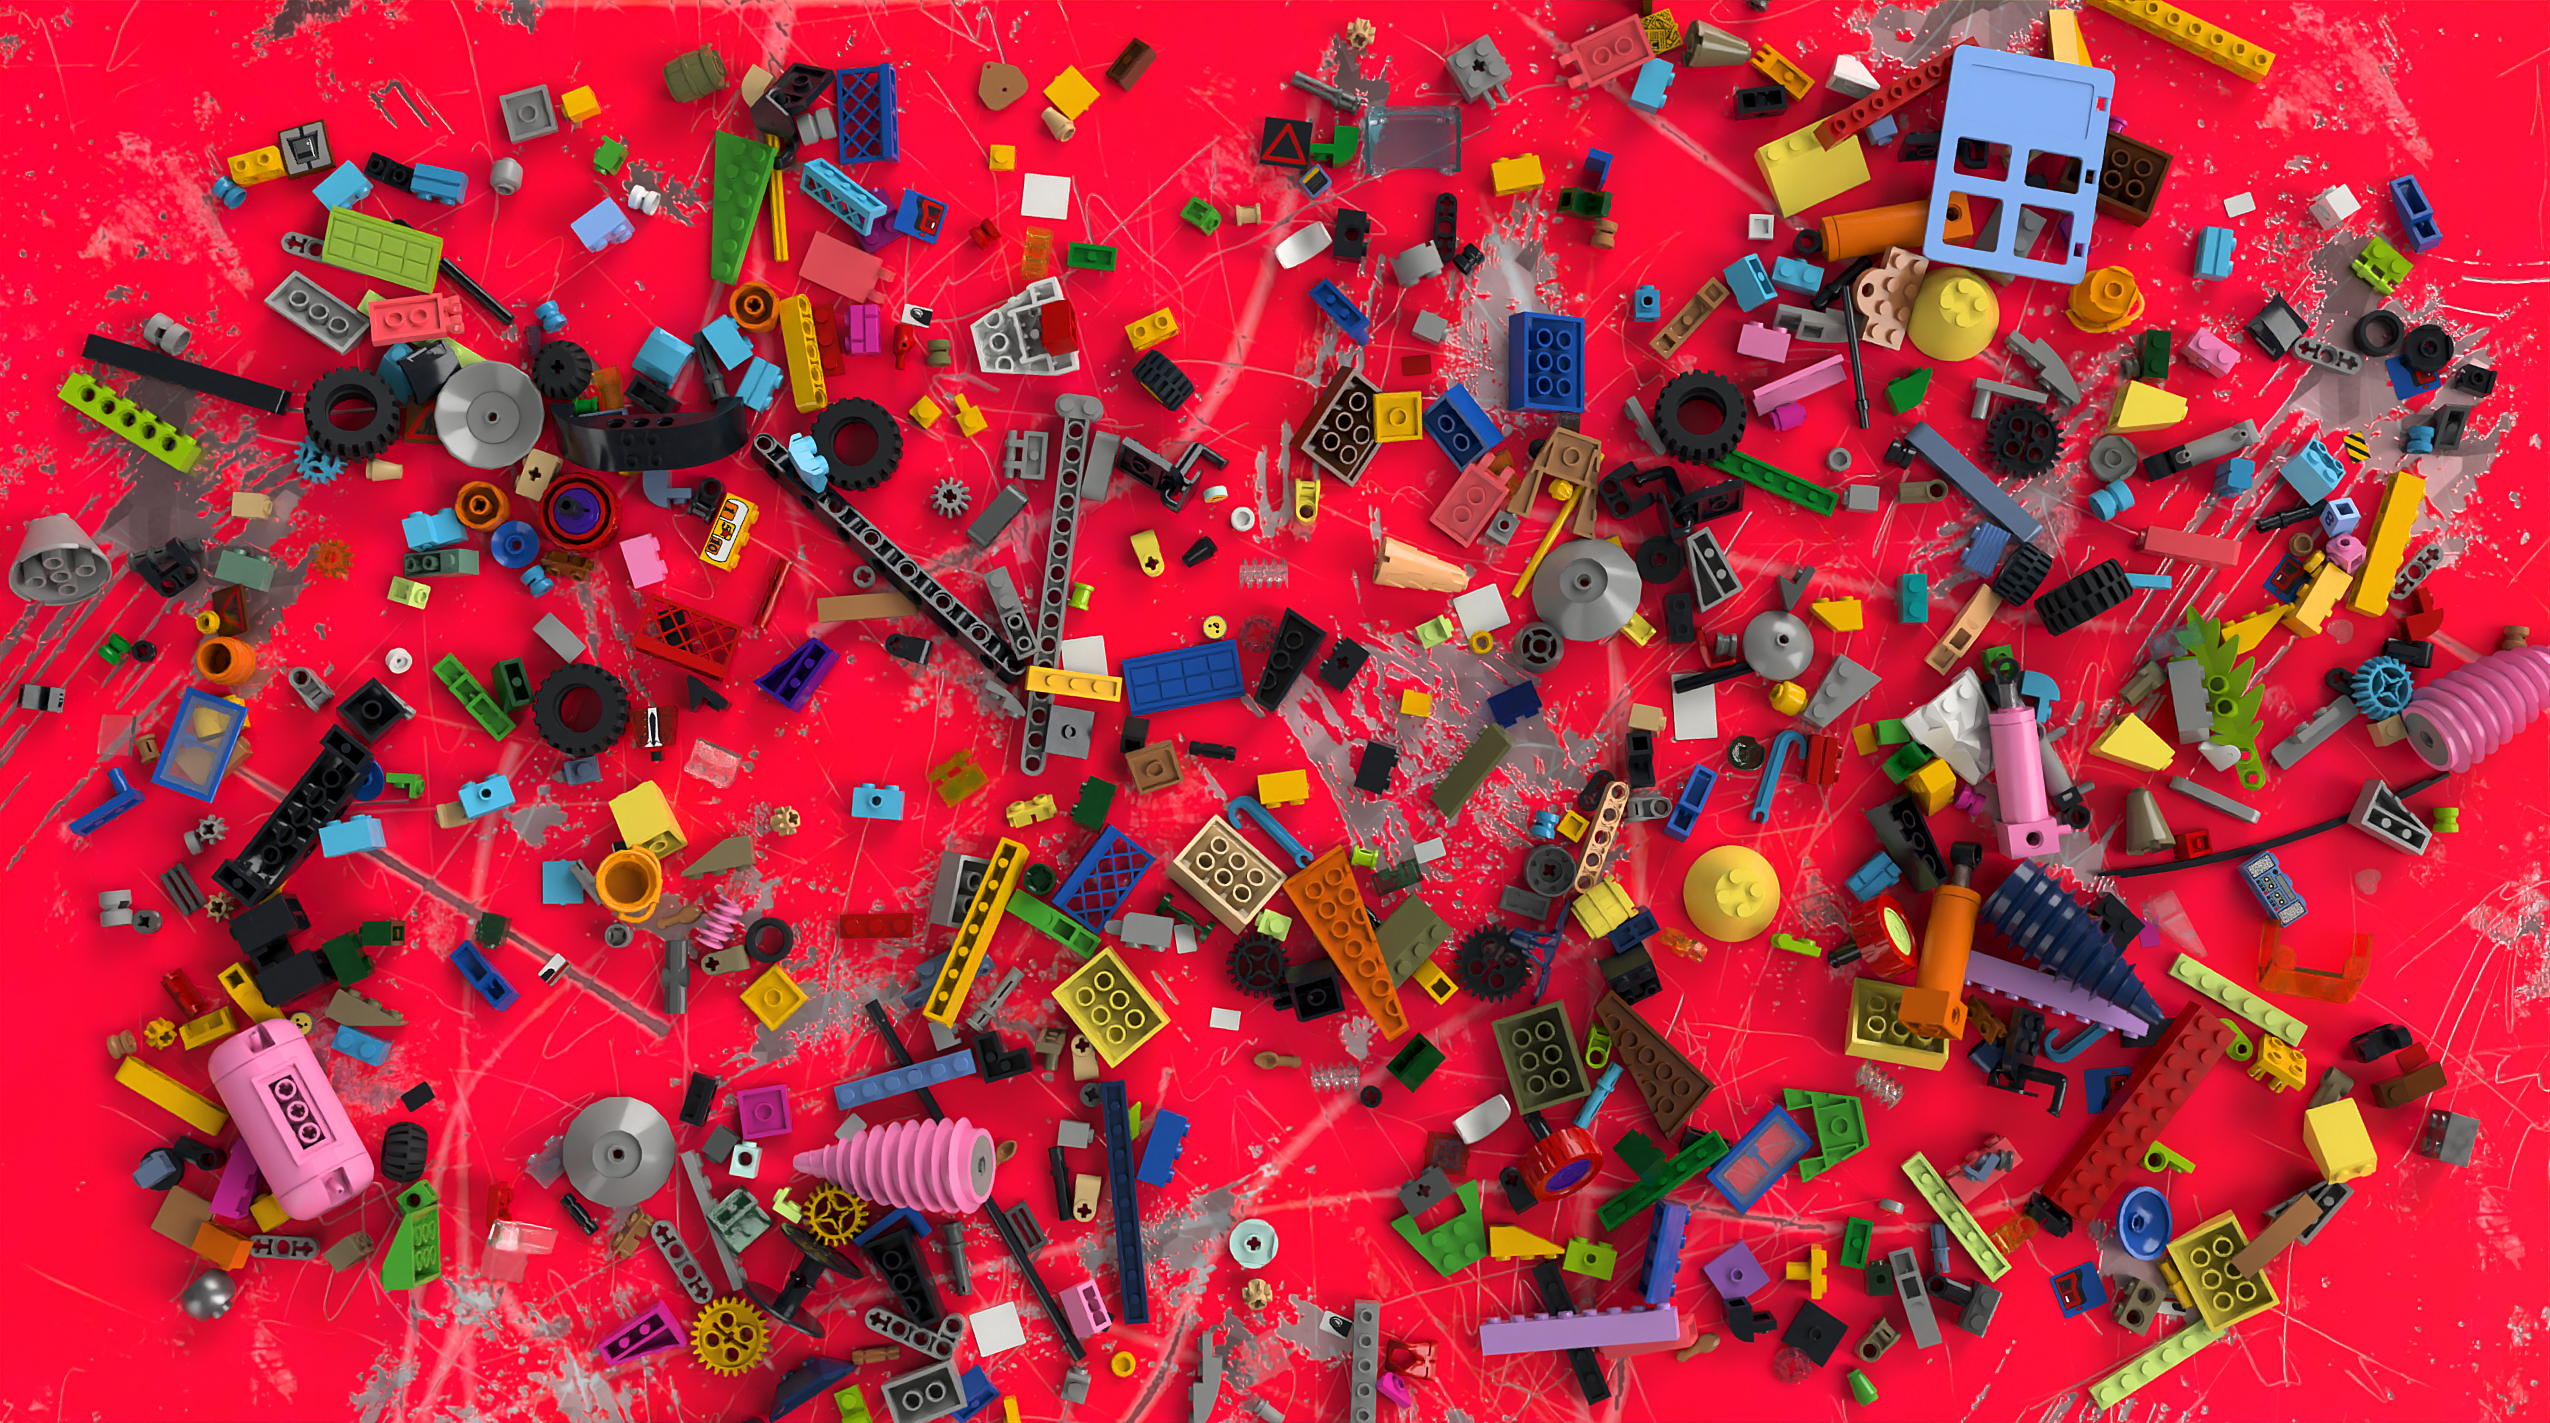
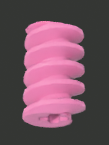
M718 895L722 903H713L717 912H708L712 917V921L704 920L703 922L708 928H699L698 931L703 937L695 938L711 948L722 950L724 945L720 940H729L725 932L732 933L734 931L730 923L738 924L739 921L734 915L741 916L743 911L739 908L738 904Z

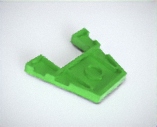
M1782 1088L1787 1111L1812 1107L1821 1149L1820 1156L1797 1160L1801 1182L1804 1183L1811 1180L1814 1176L1825 1172L1838 1162L1869 1146L1859 1097Z
M1475 1179L1455 1188L1466 1212L1421 1234L1409 1212L1391 1221L1392 1226L1444 1277L1488 1255Z

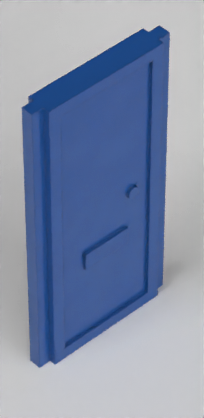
M1235 639L1122 660L1132 717L1246 696Z

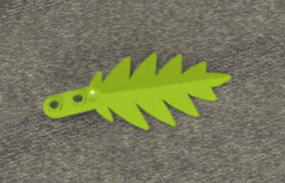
M2189 604L2187 605L2189 630L2176 631L2175 636L2196 656L2170 657V661L2176 662L2197 658L2198 666L2203 665L2205 680H2201L2203 681L2201 684L2202 689L2207 688L2209 703H2205V706L2211 707L2206 708V712L2211 711L2213 726H2209V729L2223 734L2210 736V741L2221 746L2233 745L2237 747L2241 756L2238 762L2235 763V767L2241 784L2248 790H2259L2265 784L2266 776L2253 739L2259 734L2263 721L2258 720L2252 725L2251 723L2259 709L2265 685L2260 683L2242 697L2253 672L2255 658L2251 656L2231 671L2237 657L2240 636L2238 634L2234 635L2218 648L2220 639L2219 618L2215 617L2205 624L2197 610ZM2244 752L2250 753L2248 760L2242 759ZM2251 775H2257L2258 779L2255 783L2249 781Z

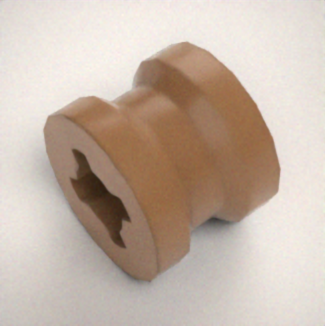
M129 1030L122 1031L118 1036L111 1035L107 1037L108 1050L115 1059L121 1058L125 1053L132 1054L137 1051L135 1038Z

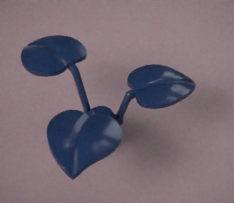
M1566 898V905L1560 912L1556 926L1551 932H1537L1532 929L1529 932L1516 927L1510 939V945L1522 949L1523 954L1530 957L1542 968V976L1538 983L1536 997L1530 1002L1531 1005H1535L1539 1001L1550 982L1552 972L1550 965L1554 960L1556 950L1560 945L1562 934L1569 919L1570 901ZM1535 936L1552 938L1545 944H1541L1538 942L1539 938ZM1536 947L1542 948L1544 963L1529 952V950L1534 951Z

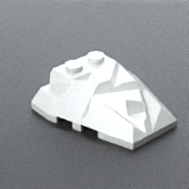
M1055 276L1031 283L1026 287L1025 291L1016 297L1013 296L1008 299V302L1002 307L992 310L970 325L982 372L1059 376L1079 370V348L1075 352L1051 357L1047 349L1042 348L1040 342V334H1043L1039 323V315H1042L1041 305L1064 300L1061 287Z
M1968 666L1951 679L1952 684L1928 704L1917 707L1902 719L1901 722L1916 742L1929 747L1934 751L1932 754L1936 758H1944L1950 764L1949 768L1973 786L1992 772L1995 766L1987 715L1992 709L1988 697L1981 686V681L1972 668Z

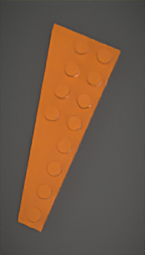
M1338 845L1281 885L1390 1042L1410 1028L1342 846Z

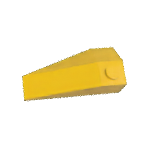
M2048 10L2049 60L2093 67L2073 10Z

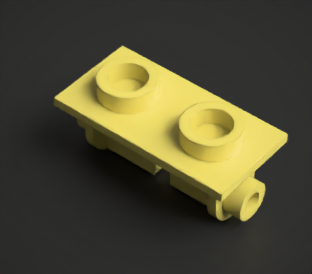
M1040 794L1035 796L1033 800L1027 802L1017 801L1006 808L1011 827L1016 826V828L1032 824V814H1035L1038 822L1054 817L1053 814L1058 813L1052 794Z

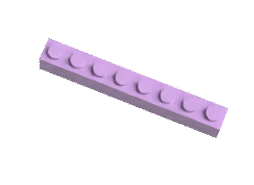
M1973 950L1970 951L1964 979L1965 985L1971 986L1972 982L1981 985V990L1995 993V990L2005 992L2004 997L2018 1001L2019 997L2029 1000L2028 1005L2042 1009L2043 1005L2052 1007L2051 1012L2058 1015L2066 1016L2067 1013L2076 1015L2075 1020L2090 1024L2091 1020L2099 1022V1028L2112 1032L2114 1028L2124 1031V1036L2138 1039V1036H2146L2148 1024L2132 1014H2127L2126 1011L2115 1005L2108 1007V1001L2099 997L2088 1001L2090 992L2082 988L2070 993L2072 985L2070 981L2062 979L2053 983L2054 976L2042 972L2037 973L2036 970Z
M1670 1303L1656 1304L1655 1308L1646 1309L1645 1305L1631 1306V1310L1621 1311V1307H1611L1606 1309L1607 1312L1597 1313V1309L1582 1310V1314L1573 1315L1572 1311L1558 1312V1316L1551 1317L1548 1316V1313L1534 1314V1318L1527 1319L1524 1318V1315L1510 1316V1320L1502 1321L1500 1317L1486 1318V1322L1479 1326L1483 1355L1678 1340L1680 1328L1677 1306L1670 1307Z

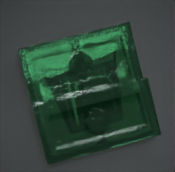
M743 1185L738 1187L706 1215L713 1229L736 1256L740 1255L774 1224L758 1206L759 1201Z

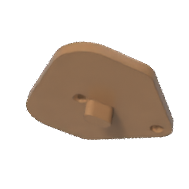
M995 62L984 63L978 92L989 109L1000 111L1026 93L1028 83L1018 67Z

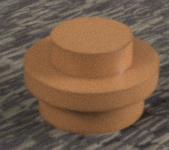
M2297 533L2290 538L2288 546L2292 554L2303 557L2311 553L2314 544L2308 534Z

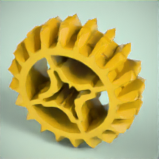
M827 1181L824 1183L825 1190L819 1185L816 1187L818 1195L813 1192L809 1194L813 1202L806 1201L804 1204L806 1207L811 1208V1210L803 1212V1216H810V1219L806 1220L804 1224L813 1225V1228L808 1231L809 1234L815 1231L819 1233L815 1237L816 1241H819L822 1236L825 1237L824 1245H828L831 1239H833L834 1247L839 1245V1239H841L843 1245H847V1236L853 1241L856 1238L854 1231L858 1234L864 1232L859 1225L866 1226L868 1224L867 1220L862 1219V1216H868L870 1213L867 1210L862 1211V1207L867 1206L868 1202L860 1203L859 1199L861 1198L859 1195L846 1193L843 1188H840V1184L837 1186L833 1185L832 1188L830 1182ZM834 1194L847 1197L852 1204L842 1205L839 1203L838 1198H835ZM827 1195L828 1209L825 1213L818 1215L819 1203ZM832 1207H835L836 1211L847 1210L844 1211L840 1216H838L840 1220L837 1219L836 1216L832 1215L826 1217L832 1211H834ZM855 1211L853 1225L846 1231L844 1227L846 1225L845 1216ZM820 1222H831L835 1229L838 1230V1233L828 1231Z

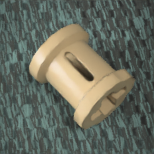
M1260 203L1247 207L1236 205L1237 227L1245 223L1261 225Z

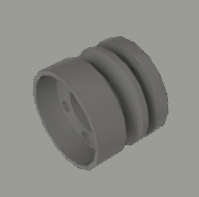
M1540 844L1532 848L1525 856L1523 876L1527 884L1538 894L1556 897L1566 893L1573 886L1577 876L1576 863L1572 856L1560 846ZM1545 864L1549 866L1554 865L1551 875L1548 873L1543 874Z

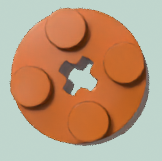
M750 281L744 283L733 292L730 298V312L744 330L753 334H763L774 330L780 321V299L766 284ZM759 304L761 306L760 309L754 312L752 307H756Z
M481 481L470 482L462 487L458 493L455 503L456 514L462 523L477 531H495L511 515L508 497L501 489L490 483ZM484 502V503H486V505L484 506L485 509H484L483 511H481V510H480V509L482 508L481 503Z

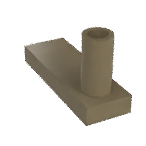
M1043 1027L1037 1039L1035 1052L1044 1053L1043 1069L1057 1070L1058 1058L1067 1038V1030Z

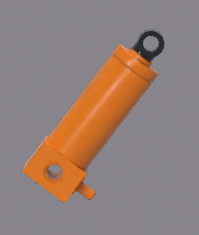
M1950 192L1942 241L1946 245H1962L1974 234L1967 196L1964 193ZM1931 194L1926 200L1822 217L1819 219L1818 230L1804 229L1799 232L1792 243V248L1800 257H1808L1815 252H1822L1824 260L1832 262L1885 253L1887 245L1899 249L1923 246ZM1801 239H1809L1811 241L1812 247H1803L1801 245Z

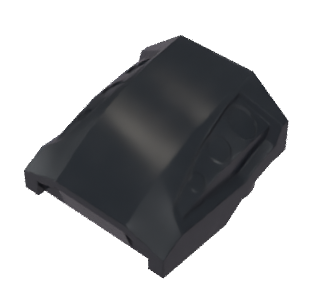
M2278 292L2263 307V310L2257 313L2243 328L2254 339L2257 346L2276 362L2308 330L2309 326L2281 297V293Z
M439 339L408 353L396 361L397 365H400L412 390L415 404L426 402L439 394L449 377L462 369L454 350L444 340Z

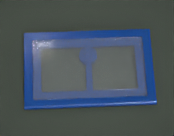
M188 686L151 782L213 803L249 708Z
M1776 1103L1705 1176L1743 1215L1815 1143L1785 1110Z

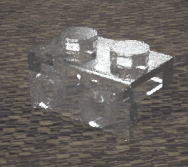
M699 737L695 741L690 760L683 770L690 773L694 778H702L718 788L727 789L736 779L743 756Z

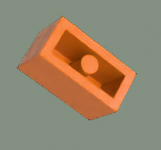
M203 1221L191 1249L197 1251L200 1258L215 1261L218 1263L217 1266L219 1268L231 1271L232 1269H243L255 1241L219 1222Z

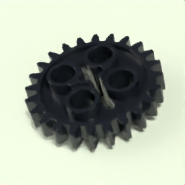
M2023 402L2021 408L2017 403H2014L2012 410L2008 406L2003 409L2004 414L1999 412L1995 415L1998 421L1992 420L1989 423L1994 429L1986 431L1988 435L1992 436L1985 440V443L1992 445L1991 448L1986 450V453H1994L1990 461L1998 460L1999 463L1996 469L2005 467V476L2012 471L2013 479L2018 478L2021 474L2022 479L2026 480L2029 477V473L2035 479L2038 477V472L2042 476L2047 473L2046 467L2050 470L2055 467L2052 461L2058 462L2061 459L2056 453L2064 451L2062 447L2058 446V444L2065 441V439L2058 437L2064 429H2056L2055 426L2060 421L2052 422L2051 418L2054 413L2044 414L2046 411L2045 406L2037 410V403L2032 404L2030 408H2028L2027 402ZM2012 421L2019 422L2021 425L2020 432L2012 429ZM2028 421H2031V427L2027 433ZM2036 427H2040L2043 429V438H2039L2036 436ZM2024 436H2026V441L2029 442L2026 446H2024V441L2021 440ZM2006 444L2014 446V455L2006 452ZM2030 450H2034L2038 453L2037 461H2033L2030 459ZM2022 451V461H2019V454Z
M1493 924L1492 931H1489L1487 926L1483 925L1482 933L1475 928L1474 937L1466 934L1468 943L1460 941L1459 944L1464 949L1463 951H1455L1461 957L1453 962L1460 965V968L1456 969L1454 973H1462V977L1457 981L1459 983L1464 981L1467 983L1463 988L1464 991L1470 988L1473 989L1471 997L1479 993L1480 1001H1483L1488 996L1490 1003H1493L1494 997H1497L1499 1002H1503V995L1512 999L1511 991L1519 994L1520 990L1517 986L1519 984L1527 985L1522 979L1523 977H1531L1525 970L1526 968L1533 967V965L1526 963V959L1530 957L1523 954L1522 949L1509 944L1514 930L1506 934V926H1503L1499 932L1495 924ZM1487 940H1492L1496 945L1495 951L1491 954H1487L1483 950V944ZM1505 945L1504 952L1496 962L1499 967L1497 969L1492 968L1486 980L1481 982V977L1489 968L1487 960H1493L1501 946ZM1508 953H1512L1516 957V963L1512 967L1505 966L1503 962L1504 956ZM1475 960L1480 961L1483 965V969L1479 974H1473L1470 971V964ZM1494 974H1500L1503 978V983L1499 987H1493L1490 983V978Z

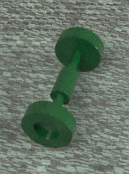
M1167 892L1155 912L1161 916L1166 908L1177 915L1176 918L1188 926L1193 925L1202 932L1197 940L1203 944L1216 923L1210 920L1204 928L1194 921V917L1182 909L1179 911L1171 906L1169 903L1174 895Z

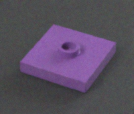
M1742 1239L1702 1267L1723 1299L1743 1296L1747 1298L1771 1281Z

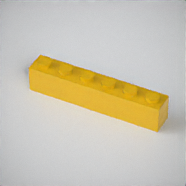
M2402 471L2390 474L2365 547V563L2358 568L2345 606L2346 609L2371 618L2382 616L2387 610V598L2389 592L2395 586L2396 578L2394 577L2396 571L2403 563L2404 557L2402 553L2404 547L2408 545L2411 539L2410 529L2418 518L2419 512L2417 509L2426 494V480Z

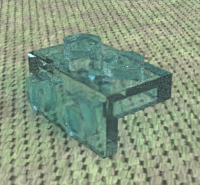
M562 1133L558 1137L553 1134L543 1144L546 1149L540 1155L535 1152L525 1162L528 1166L524 1171L527 1174L530 1173L545 1189L565 1171L563 1165V1141L565 1136Z

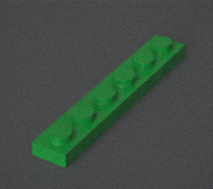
M1734 450L1733 453L1728 452L1727 457L1722 461L1714 459V464L1708 465L1737 479L1742 478L1744 482L1827 518L1831 517L1840 496L1738 450Z
M1713 1130L1666 1162L1671 1168L1650 1188L1640 1180L1596 1210V1213L1607 1231L1612 1232L1729 1153L1730 1150L1719 1132Z

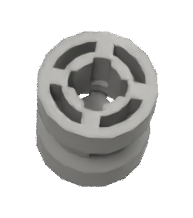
M613 924L605 931V941L614 948L628 946L634 937L633 930L627 924Z

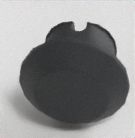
M1535 439L1530 443L1528 450L1532 458L1535 459L1546 442L1545 440Z

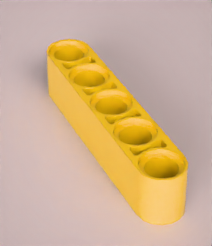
M799 294L781 300L779 313L797 409L804 414L825 408L827 406V395L810 301L806 295Z
M128 1055L115 1075V1079L208 1134L217 1136L230 1115L224 1108L134 1056Z

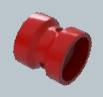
M988 217L981 221L979 227H973L968 231L982 251L988 247L992 240L996 241L1002 237Z

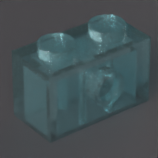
M2196 620L2146 638L2154 661L2173 655L2174 659L2188 654L2187 649L2205 642Z

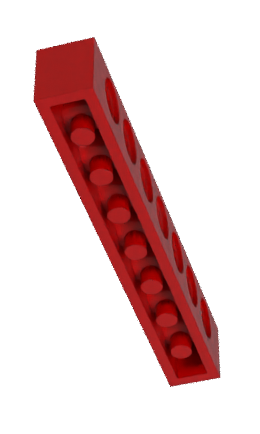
M1974 36L1823 121L1813 133L1825 152L1947 83L1950 77L1954 50L1960 45L1980 47Z

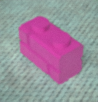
M876 304L850 305L849 312H845V325L850 327V336L845 338L846 350H850V354L853 357L881 356L879 306Z

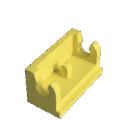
M1634 612L1630 621L1619 629L1639 648L1643 647L1656 632L1637 612Z

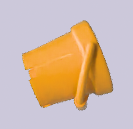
M2110 266L2104 269L2088 271L2085 273L2084 280L2081 283L2072 285L2068 298L2070 309H2067L2065 313L2071 322L2082 331L2087 333L2107 331L2109 333L2130 325L2132 321L2139 318L2144 311L2145 301L2139 292L2138 285L2136 286L2133 280L2135 278L2133 274L2123 267ZM2138 300V309L2134 314L2128 316L2130 308Z
M635 844L631 845L630 850H620L608 855L600 863L595 875V888L601 903L607 909L616 911L618 913L617 917L620 920L630 923H641L647 920L654 912L656 904L659 903L663 883L660 862L652 851ZM649 905L648 910L645 912L644 915L640 917H631L628 915H624L627 913H635L639 910L646 908Z

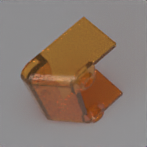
M2264 920L2256 977L2259 989L2268 993L2337 1004H2348L2354 999L2369 973L2374 934L2355 933L2352 957L2344 962L2342 974L2296 967V953L2293 948L2288 945L2279 944L2282 920Z

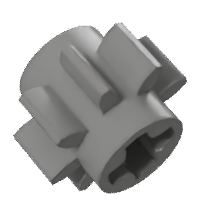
M210 814L208 820L199 819L201 825L195 831L200 832L202 836L200 841L205 842L209 839L210 845H216L217 839L226 840L224 834L229 828L223 824L225 818H218L216 820L215 815ZM211 825H214V834H210L212 832V829L210 828Z

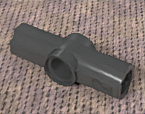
M667 940L665 944V966L662 970V985L665 988L666 1014L687 1013V988L690 985V968L687 966L688 941Z

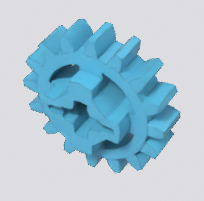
M305 436L307 442H298L301 449L294 450V453L299 455V458L293 461L300 465L297 472L304 473V479L310 480L312 478V482L318 484L320 480L322 483L328 484V478L336 481V473L344 474L341 466H348V463L340 462L338 456H335L334 459L326 456L325 450L320 451L315 446V442L311 441L310 436ZM320 468L324 473H314L312 470Z

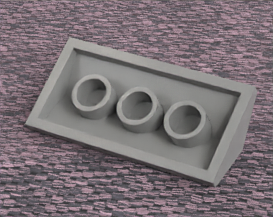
M296 270L264 300V304L342 356L358 347L371 328L370 319Z

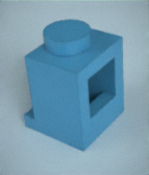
M1653 285L1639 286V290H1635L1633 293L1634 322H1657L1660 318L1659 290H1654ZM1650 298L1652 304L1645 305L1643 299Z

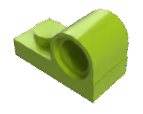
M2156 1140L2138 1161L2142 1168L2152 1172L2162 1171L2168 1162L2170 1163L2168 1167L2179 1174H2182L2183 1171L2191 1174L2196 1166ZM2154 1153L2157 1161L2154 1165L2150 1166L2148 1157Z
M858 1383L834 1393L843 1416L842 1423H873Z

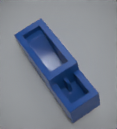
M2413 174L2390 181L2389 186L2397 213L2415 253L2417 254L2439 246L2443 235L2432 218L2434 211Z
M1699 763L1695 765L1662 830L1664 834L1682 843L1685 842L1691 833L1697 817L1701 814L1718 777V773Z
M469 940L464 941L449 956L474 988L485 996L494 1009L504 1012L521 996L503 974Z

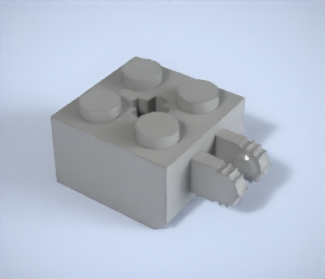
M1488 34L1446 58L1445 67L1469 104L1483 97L1488 107L1494 110L1497 108L1496 102L1490 95V92L1496 90L1503 102L1509 101L1508 94L1502 85L1510 81L1512 73ZM1474 67H1481L1483 70L1482 72L1479 70L1474 71Z
M1129 912L1124 916L1123 921L1109 920L1106 921L1104 927L1107 933L1120 935L1121 941H1125V946L1141 948V944L1150 945L1149 950L1164 952L1165 947H1171L1175 918Z

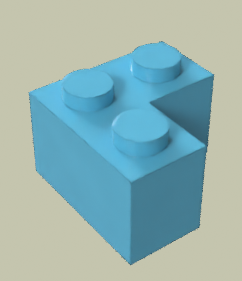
M452 508L441 509L438 511V515L434 516L423 514L422 511L409 514L407 519L401 520L409 548L418 552H429L468 540L465 525L460 521L456 511L452 510Z
M372 815L350 817V822L342 824L341 820L327 822L326 827L319 829L324 857L326 858L355 852L364 853L386 847L381 819L372 818Z

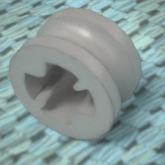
M860 566L854 571V581L860 588H869L875 583V573L869 566ZM865 571L866 574H871V578H868L869 582L864 583L863 580H858V576H861L860 572Z

